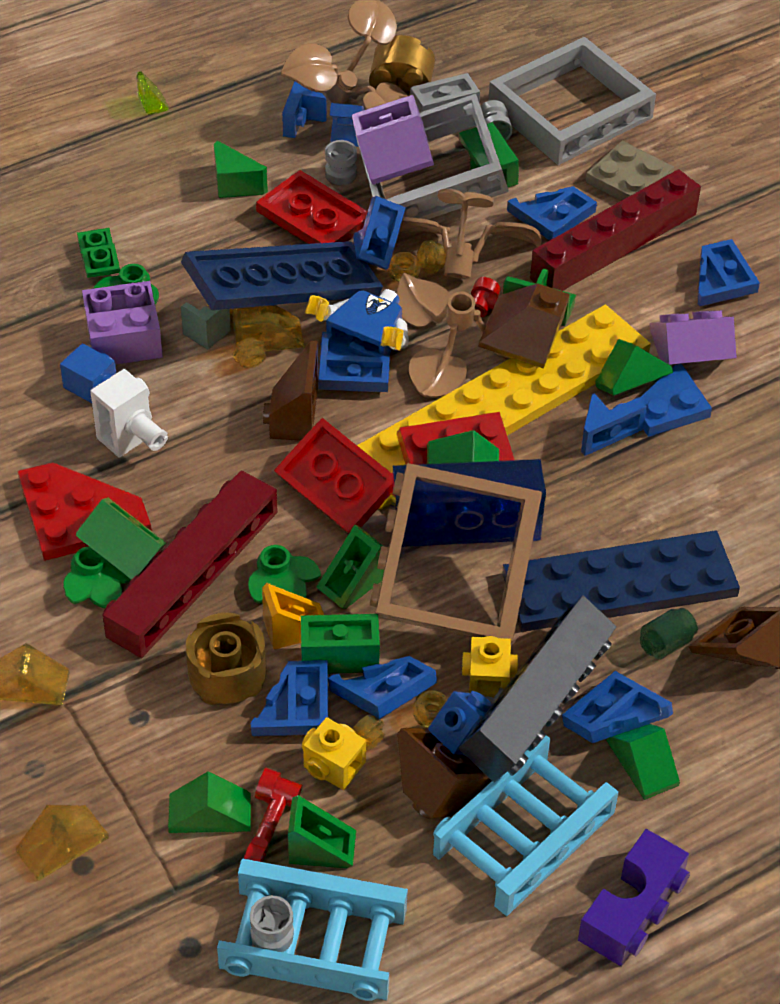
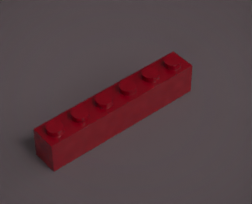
M680 169L670 173L533 249L530 279L536 284L542 269L548 270L547 287L564 291L694 217L697 213L701 186Z
M242 470L232 480L226 481L221 487L219 494L210 503H206L200 508L195 519L187 527H182L177 532L170 545L164 551L161 550L154 556L151 564L141 575H136L130 581L127 589L117 600L109 602L102 614L105 637L142 659L278 513L277 489Z

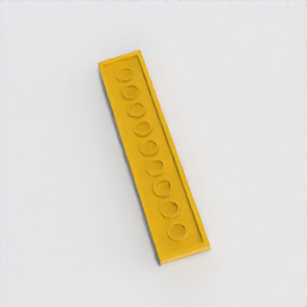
M605 304L558 331L544 369L510 358L357 446L396 476L397 472L404 474L406 466L396 435L400 427L500 412L508 436L595 385V381L602 372V368L618 339L632 343L648 353L651 343ZM392 493L379 509L382 510L399 500V496Z

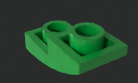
M110 228L77 232L79 249L87 278L120 272Z

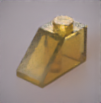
M277 305L231 309L232 331L237 355L304 348L300 319Z

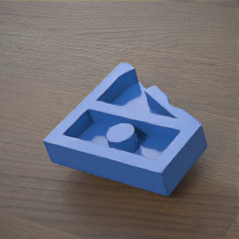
M574 186L562 188L556 192L535 194V200L519 203L517 198L507 201V211L526 225L536 228L548 240L578 225L595 213L597 207L596 201Z
M732 239L702 246L698 286L699 306L758 293L760 282Z
M322 332L318 389L388 392L390 357L378 352L367 351L363 346L353 342L346 346L334 341L333 334Z
M681 363L672 367L673 373L660 378L640 397L647 406L643 430L648 437L711 417L712 407Z
M410 656L391 660L386 664L363 667V676L343 680L340 674H336L328 678L331 692L378 719L388 715L437 683L436 670Z
M327 660L288 661L280 674L279 683L273 686L267 695L266 705L259 717H254L251 721L252 736L306 735L310 729H317L324 719L328 718Z
M614 671L563 713L562 719L563 725L591 743H595L668 718L673 714L672 702Z

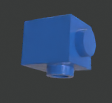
M83 343L60 363L63 388L92 403L90 390L116 374L115 360L109 355L100 353Z
M453 691L428 730L453 754L464 755L458 748L492 704L485 696L476 691L471 693Z

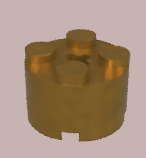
M395 35L387 45L378 44L373 57L369 85L376 89L380 83L389 82L397 85L410 96L411 87L431 82L435 65L433 51L429 47L426 50L421 46V41L417 38L406 35Z
M228 612L213 614L198 622L197 628L191 635L189 633L186 639V657L190 684L201 696L202 701L209 705H216L218 703L230 704L257 696L261 692L266 675L265 640L259 626L253 621L250 624L242 620L238 614Z

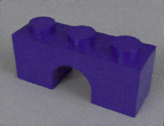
M645 829L625 857L621 880L633 886L639 892V895L633 898H620L603 889L581 919L578 941L621 967L630 954L636 957L646 943L648 934L645 931L651 923L658 925L666 914L670 904L667 902V899L671 893L679 894L687 883L690 872L685 869L689 853L650 830Z

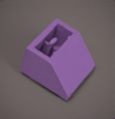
M413 95L352 114L356 136L372 185L434 165L424 125Z
M150 281L82 290L92 349L109 355L115 360V364L163 358L160 326Z
M722 310L692 312L693 319H689V313L659 315L660 322L650 323V331L659 359L667 364L737 358L734 317H723Z

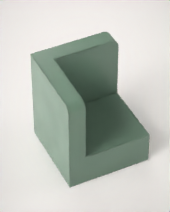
M187 302L181 306L183 334L207 350L231 331L230 309L211 310L204 306L201 310H198Z

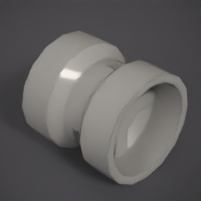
M497 100L483 103L480 107L486 124L493 122L505 141L508 140L512 135V126L505 104Z
M336 140L329 143L325 148V160L327 162L325 166L326 179L336 185L350 184L357 176L355 164L357 149L355 145L345 140Z
M273 895L257 900L250 911L252 944L257 948L278 952L286 951L294 938L291 905L285 899Z

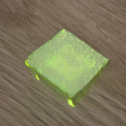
M142 71L137 72L138 97L145 112L151 115L168 111L169 107L162 92Z

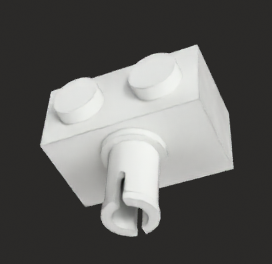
M123 369L90 390L96 437L116 456L120 458L142 442L148 445L152 451H157L164 446L168 439V433L151 420L152 415L148 399L150 392L142 379L135 378L127 370Z

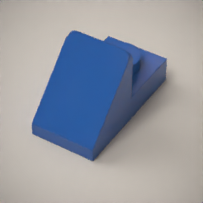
M295 81L282 112L283 137L288 138L296 137L299 127H304L306 119L326 122L327 120L326 97L322 93L311 91Z
M331 103L330 116L333 119L331 142L345 140L359 147L352 114L364 111L363 106Z
M379 196L371 198L363 229L355 232L353 236L356 259L385 270L389 268L406 207Z
M592 394L583 432L581 447L583 455H589L643 430L647 408L643 401L638 397L627 403H620L609 410L596 394Z

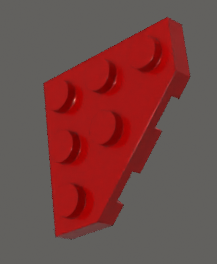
M53 462L17 471L44 561L74 554L79 549L88 547L86 543L76 536V532L104 498L109 497L152 531L143 500L139 496Z

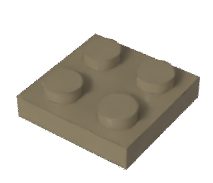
M622 140L587 172L586 183L622 201L674 172L675 167Z

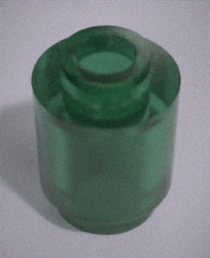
M679 608L678 610L670 609L641 627V647L648 655L654 656L657 659H664L693 640V636L698 632L697 622L693 615L685 608Z

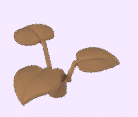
M358 0L348 11L347 17L350 27L356 34L366 38L347 70L337 73L338 67L331 64L332 57L330 52L326 48L313 43L304 44L295 49L287 58L281 70V76L289 78L311 91L326 92L328 99L333 103L345 104L350 97L355 100L359 95L365 94L362 99V105L365 110L408 96L400 87L389 82L380 83L376 89L372 86H367L357 90L358 78L353 73V70L370 44L371 39L379 45H387L396 34L397 25L395 17L390 8L380 0Z
M440 189L437 195L439 200L445 203L462 205L458 241L452 242L451 247L448 239L450 228L439 225L435 221L403 217L399 233L425 231L441 234L444 246L443 258L446 259L444 275L456 279H470L472 263L478 262V255L489 234L528 241L537 247L541 246V234L533 226L521 223L497 222L495 225H486L474 251H472V245L464 242L468 205L483 208L492 207L494 199L481 193H462L455 189Z
M404 273L397 288V295L400 300L399 305L402 307V319L409 326L422 329L429 326L433 320L436 323H441L446 317V322L450 326L445 352L442 353L435 348H426L418 351L411 358L408 369L409 378L419 395L426 398H441L461 387L466 379L467 366L465 361L461 358L450 356L456 332L466 330L475 320L483 334L485 325L480 317L481 312L475 310V299L471 294L459 291L450 295L439 284L418 279ZM494 352V353L497 354L498 356H501V357L506 358V359H510V357H507V356H504V355H502V354H499V353Z

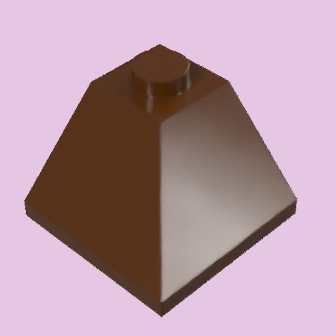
M536 283L500 295L478 347L544 369L562 324L570 294Z
M310 341L273 387L271 403H264L263 424H269L270 439L301 441L314 427L318 394V341Z
M739 607L688 647L691 653L754 666L780 669V607Z
M401 728L398 732L403 793L413 801V808L423 817L428 819L452 817L492 782L465 755H456L449 751L428 728Z

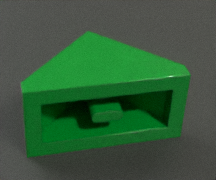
M219 141L214 143L215 173L219 198L264 195L268 192L266 166Z
M618 339L595 383L596 388L611 395H616L673 373L672 366L640 347Z
M475 430L431 440L427 443V467L499 482V448Z
M354 525L316 588L342 609L348 608L370 591L374 583L379 584L382 581L384 570L378 569L377 565L381 546L383 545L361 527Z
M647 724L606 738L609 746L644 800L679 786L680 780L665 728Z
M207 771L169 794L168 832H251V792Z
M301 796L292 797L288 828L289 864L334 868L352 867L356 830Z

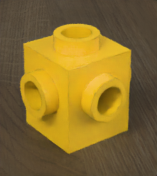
M494 636L471 638L470 652H463L462 676H469V693L476 691L485 697L494 698L499 692V688L502 687L504 689L508 685L510 678L515 676L518 669V655L510 654L511 639Z
M326 717L317 729H310L303 739L304 768L314 778L326 780L344 790L366 763L367 740L357 735L348 725L338 724Z

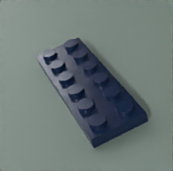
M352 241L185 252L181 260L182 265L211 310L305 303L309 301L312 295L322 297L327 301L350 299L358 291H366L379 296L383 285L369 265L362 260L356 259L355 246Z
M717 530L529 560L517 622L521 632L551 628L559 617L583 595L607 618L738 597L740 586ZM503 564L502 574L505 583L509 564Z

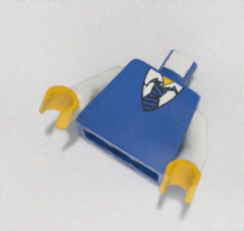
M385 289L379 296L366 291H358L350 299L330 305L326 299L312 295L309 298L305 313L316 315L318 321H326V332L333 334V340L346 346L353 342L363 346L367 351L378 352L387 357L390 356L392 349L400 351V349H405L409 343L407 323L402 319V307L399 305L400 300L398 295L392 290Z

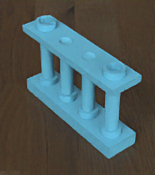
M547 735L532 751H525L524 754L528 757V760L516 774L511 776L506 772L497 781H492L452 818H444L437 825L433 833V855L438 860L454 847L496 882L494 906L505 916H508L615 813L619 791L607 782L596 792L592 790L585 791L547 761L550 738ZM536 772L576 803L577 810L569 817L565 815L560 817L522 787L521 784ZM509 796L551 830L550 835L542 843L539 841L533 843L496 813L494 809ZM480 822H483L521 853L523 861L514 869L511 867L506 869L466 835Z
M248 859L241 860L238 871L239 894L246 895L248 898L236 942L231 943L219 940L217 946L219 969H224L228 973L240 977L250 974L350 993L356 998L365 1001L375 999L387 1000L389 994V972L379 971L388 925L391 923L404 924L407 911L408 889ZM278 896L288 901L292 907L294 938L290 947L284 952L252 947L250 911L254 903L262 897ZM309 907L330 912L319 959L294 955L305 909ZM350 915L370 918L372 920L362 967L336 963L346 919Z

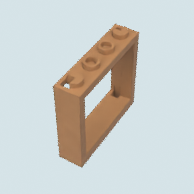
M407 463L404 474L397 472L393 494L399 496L397 510L389 509L385 531L392 533L389 547L381 546L377 568L384 570L381 585L373 584L369 606L376 607L375 614H378V618L471 638L494 636L511 639L512 643L542 492ZM415 480L521 502L497 626L390 604Z

